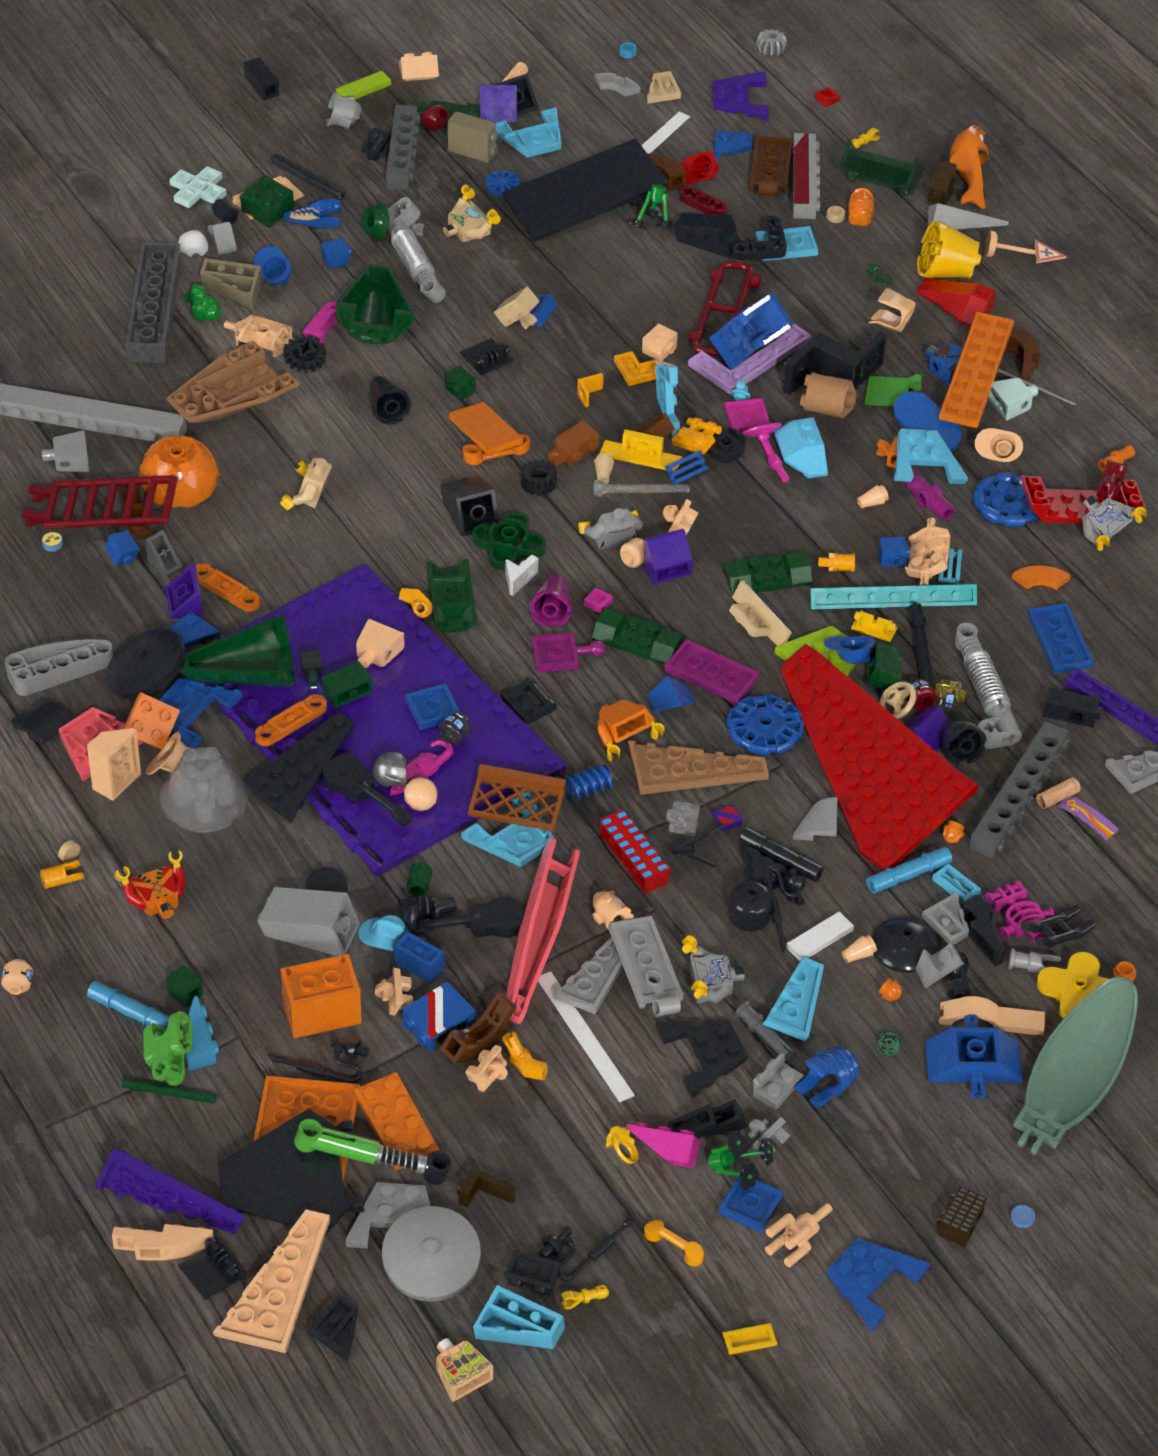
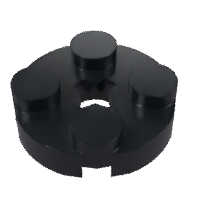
M722 428L720 434L714 433L715 442L707 450L712 457L719 459L722 463H730L745 453V436L734 428H729V431Z

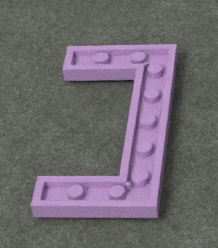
M794 324L780 334L778 339L732 370H729L703 351L690 358L688 366L731 395V390L736 389L738 380L746 381V384L806 345L811 338V334Z

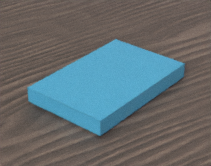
M811 227L783 229L787 243L785 257L762 260L769 261L817 256L819 250ZM764 231L755 232L756 241H767Z

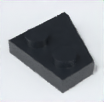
M338 1294L310 1327L308 1334L347 1361L350 1357L359 1307Z

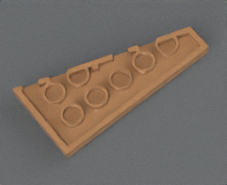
M628 740V749L640 795L769 779L765 757L741 754L734 757L726 756L724 752L716 751L715 754L704 753V750L677 746L662 748L655 747L656 744L647 743L646 746L638 745L636 741Z

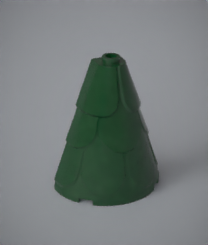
M369 264L337 300L336 314L341 327L343 326L348 331V334L358 341L368 344H386L394 341L401 334L404 335L412 324L414 310L389 267Z
M285 615L271 618L186 653L184 663L181 666L183 677L187 676V679L192 681L223 685L231 683L274 687L294 686V659Z

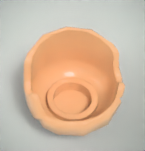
M419 777L412 779L403 789L404 800L412 809L424 811L430 809L436 803V786L427 778Z

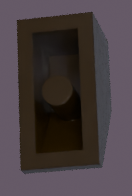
M941 159L938 160L929 186V202L942 205L947 204L953 194L957 164Z

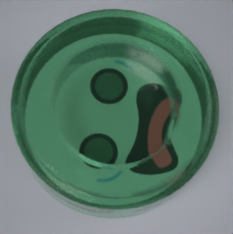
M887 1032L879 1036L877 1049L881 1054L893 1056L900 1051L901 1040L896 1034Z

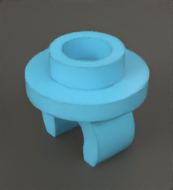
M738 380L736 389L731 390V396L734 397V400L750 399L746 381Z

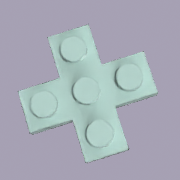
M208 166L196 176L184 170H179L170 178V185L180 189L174 195V202L190 208L200 198L212 204L218 199H223L226 196V189L216 185L222 179V172Z

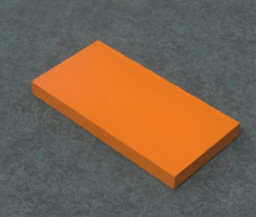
M484 402L449 412V419L488 455L523 444V437Z

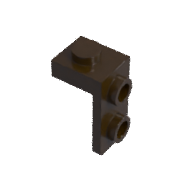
M472 1169L467 1178L461 1180L457 1188L459 1204L467 1208L478 1190L509 1203L515 1201V1186L507 1181L491 1177L483 1171L479 1172Z

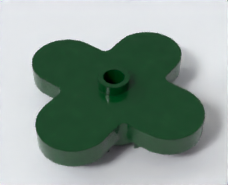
M521 512L507 513L503 516L501 522L497 524L496 522L492 524L483 523L477 525L472 530V542L479 548L490 550L489 563L498 570H505L506 560L516 564L519 556L529 557L534 555L538 558L546 552L547 542L545 537L541 534L530 532L529 518Z

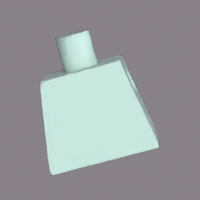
M1020 378L995 381L988 399L1007 421L1031 408L1032 398L1038 395V389L1035 384L1026 386Z

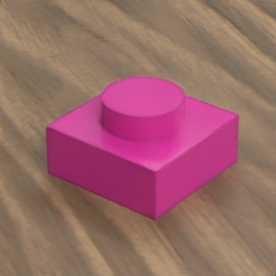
M595 587L584 599V606L602 614L603 610L613 602V596Z

